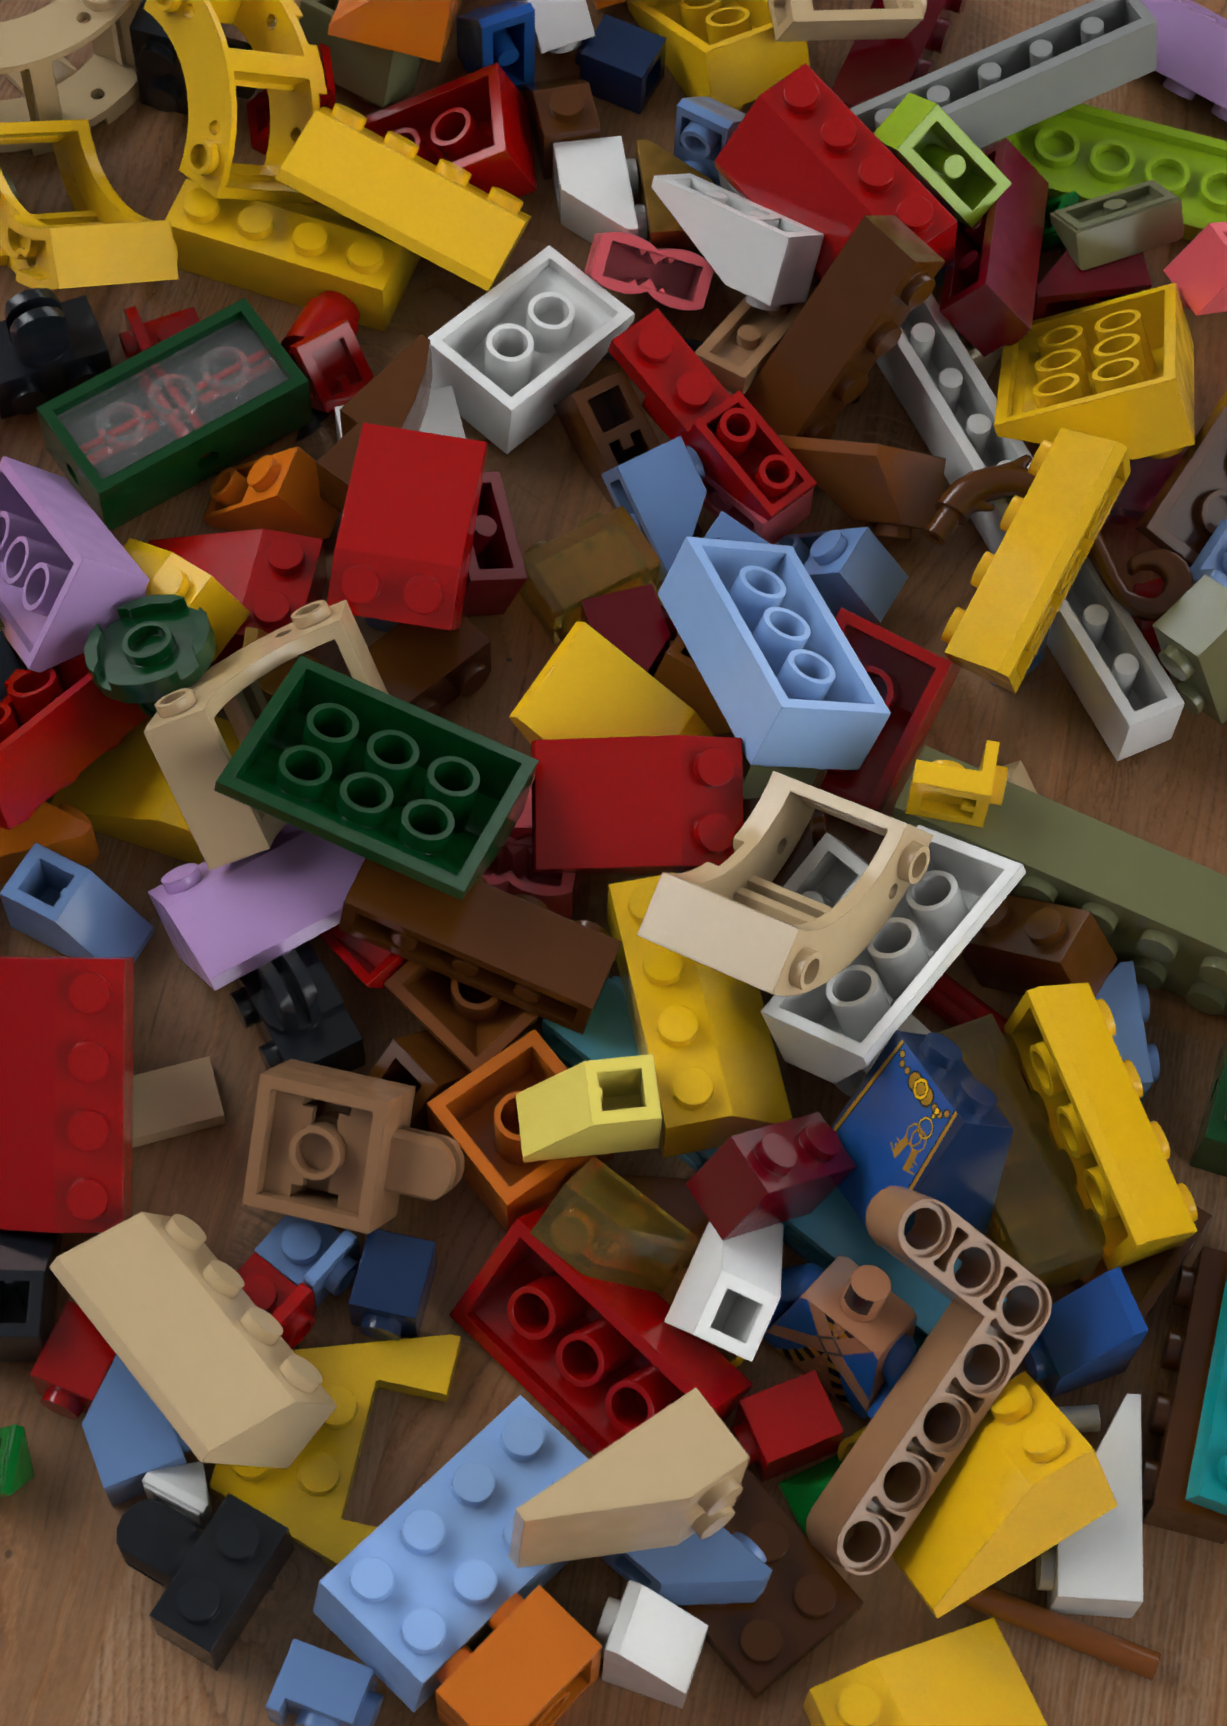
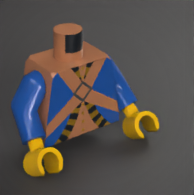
M839 1255L826 1270L816 1263L782 1268L781 1298L763 1339L805 1373L816 1370L822 1386L862 1419L865 1420L868 1416L872 1419L918 1351L917 1344L913 1340L917 1315L910 1305L891 1291L889 1276L882 1269L873 1265L859 1266L849 1257ZM736 1356L731 1363L738 1367L745 1359ZM867 1426L843 1439L840 1443L837 1453L838 1459L841 1462L844 1461Z

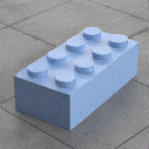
M686 536L658 592V596L735 738H742V751L750 765L815 768L820 770H859L891 712L793 547Z
M519 1395L319 1581L313 1613L366 1666L373 1668L375 1675L414 1713L441 1685L436 1676L443 1665L465 1645L474 1652L493 1632L488 1626V1622L508 1598L515 1593H519L525 1599L538 1585L543 1587L569 1562L564 1561L517 1568L509 1557L515 1510L589 1459L528 1401Z

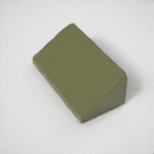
M1154 180L1050 213L1051 223L1071 259L1080 270L1084 271L1178 241L1184 235L1182 199Z

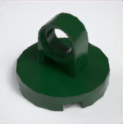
M175 594L149 595L124 603L116 608L120 618L110 623L104 631H102L98 623L90 631L84 647L86 666L96 687L108 698L126 704L137 703L143 713L151 718L157 712L155 703L160 698L173 691L188 688L198 681L211 666L217 649L214 632L207 613L201 607H199V610L188 607L185 598Z

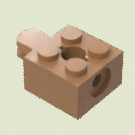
M289 1059L260 1073L242 1204L370 1234L397 1216L400 1195L433 1201L453 1190L461 1181L465 1170L464 1154L460 1144L451 1137L410 1127L415 1086Z

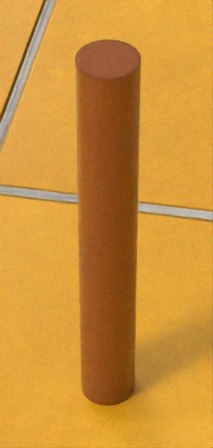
M993 1586L987 1587L961 1604L1149 1680L1153 1679L1160 1661L1161 1653Z

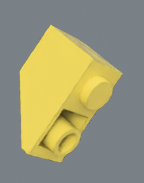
M653 1054L583 1061L516 1094L523 1163L659 1148L662 1114Z

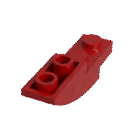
M658 308L611 340L607 351L645 395L641 405L643 409L671 440L681 436L685 446H691L698 454L705 474L746 507L769 521L816 486L817 482L741 391L738 390L733 395H730Z

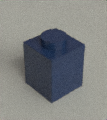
M605 14L594 32L595 36L582 40V44L577 49L575 63L580 66V78L589 82L592 96L640 115L664 77L666 38Z
M380 1229L367 1234L348 1303L351 1324L360 1327V1332L365 1336L379 1341H399L401 1336L418 1338L437 1267L436 1242Z

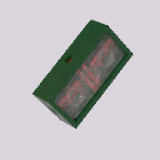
M246 298L229 305L36 407L46 449L71 484L110 531L313 421L308 379Z

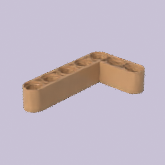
M889 1186L880 1190L871 1199L866 1210L868 1233L877 1244L948 1298L951 1303L829 1481L807 1517L806 1534L809 1543L816 1551L856 1575H869L879 1570L889 1560L1047 1324L1052 1308L1050 1292L1041 1280L947 1205L903 1186ZM915 1211L916 1216L913 1228L907 1235H904L906 1220ZM964 1250L962 1265L954 1273V1263L957 1256ZM1012 1289L1010 1302L1008 1306L1002 1311L1003 1301L1008 1292ZM973 1347L972 1358L963 1369L965 1356ZM934 1406V1414L931 1420L923 1427L927 1412ZM895 1465L892 1478L883 1485L887 1471ZM856 1524L853 1536L847 1543L843 1544L846 1532L852 1525Z

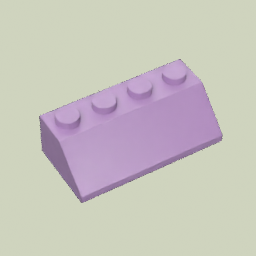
M1141 0L1157 20V70L1155 71L1166 76L1163 86L1191 101L1196 93L1212 101L1215 104L1210 112L1227 122V19L1192 0Z
M3 456L0 461V627L27 668L41 673L84 653V647L90 631L98 623L102 631H104L110 623L120 618L116 608L126 602L145 597L146 586L150 579L67 478Z
M287 823L275 837L270 849L209 870L206 862L199 865L188 863L178 866L166 873L161 879L162 884L148 891V895L179 958L216 991L257 969L262 963L268 960L272 961L281 954L340 924L344 900L365 857Z

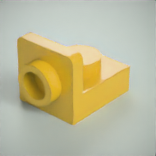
M986 741L979 771L964 768L961 764L950 760L929 762L916 759L905 814L983 828L989 804L1001 806L1006 787L1008 767L997 765L1000 742Z

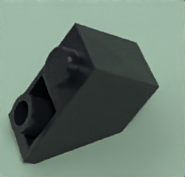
M0 1230V1362H36L54 1328L58 1278L49 1266L60 1255L62 1233Z

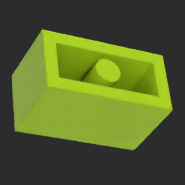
M909 92L874 132V135L957 221L971 228L1012 184L937 103Z

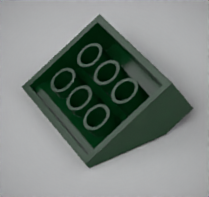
M300 655L216 780L214 791L462 900L499 855L524 810L539 760Z

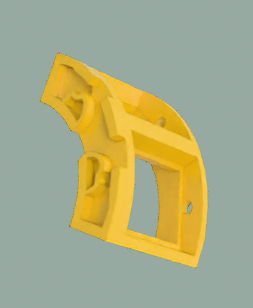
M146 0L143 9L156 19L170 38L178 55L185 78L188 99V129L179 171L215 198L313 204L314 199L275 179L281 165L314 111L320 108L319 95L327 94L323 67L317 46L308 44L298 21L303 17V14L294 0ZM220 23L236 26L253 50L229 48ZM236 86L262 88L268 91L270 135L264 165L232 163L237 132Z
M88 119L0 123V145L53 142L60 175L75 210L74 212L30 214L12 193L0 168V266H8L16 273L15 281L30 288L56 290L179 279L177 269L178 249L173 239L171 221L145 218L134 212L117 195L99 162Z

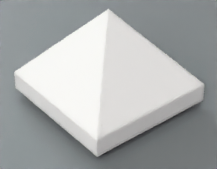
M198 1461L147 1471L142 1479V1483L148 1499L161 1501L199 1525L207 1527L213 1518L203 1463Z

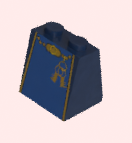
M895 1031L831 1127L839 1136L841 1145L856 1165V1168L837 1187L866 1229V1210L871 1199L880 1190L889 1186H903L944 1203L984 1236L987 1234L1014 1128L997 1107V1098L987 1086L979 1082L962 1061L960 1048L949 1038L941 1034L931 1032L924 1035ZM915 1211L906 1220L904 1235H907L913 1228L916 1216Z

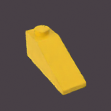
M129 538L123 548L150 579L146 586V596L175 594L184 597L188 607L199 610V607H201L207 613L217 646L212 660L214 662L251 612L212 575L171 551Z

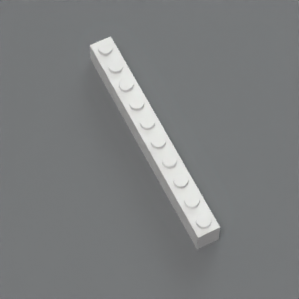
M931 293L922 304L911 310L900 326L902 334L898 342L889 352L880 356L876 362L931 454L946 458L944 475L949 484L952 485L957 479L970 471L1005 464L1026 454L1030 455L1033 459L1023 441L997 436L994 427L997 398L950 322L939 312L940 306ZM1000 498L990 501L989 503L995 506L992 512H975L970 516L990 552L996 554L1006 532L999 529V525L1013 498ZM1087 556L1050 627L1046 644L1118 762L1170 740L1185 703L1133 618L1106 589Z

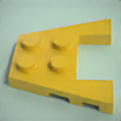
M448 1334L400 1339L399 1341L388 1340L292 1350L296 1355L303 1357L316 1367L323 1378L320 1385L338 1406L288 1468L215 1464L209 1485L211 1494L224 1501L227 1494L230 1493L289 1528L293 1541L322 1558L323 1562L334 1568L377 1528L344 1520L377 1389L381 1388L447 1403L461 1348V1336Z

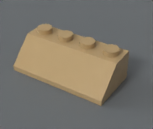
M140 1212L56 1257L49 1266L51 1271L201 1463L288 1468L338 1406L320 1385L323 1381L320 1372L309 1361L292 1351L281 1337L283 1329L280 1323L268 1312L256 1307L242 1290L244 1287L242 1277L232 1267L215 1257L204 1243L207 1239L204 1231L188 1217L181 1214H174L171 1217Z

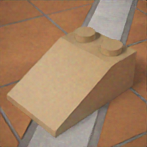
M694 1388L515 1510L509 1557L517 1568L676 1546L695 1532L700 1539H705L720 1530L735 1515L732 1507L735 1504L736 1498L743 1490L741 1482L750 1457L699 1390Z

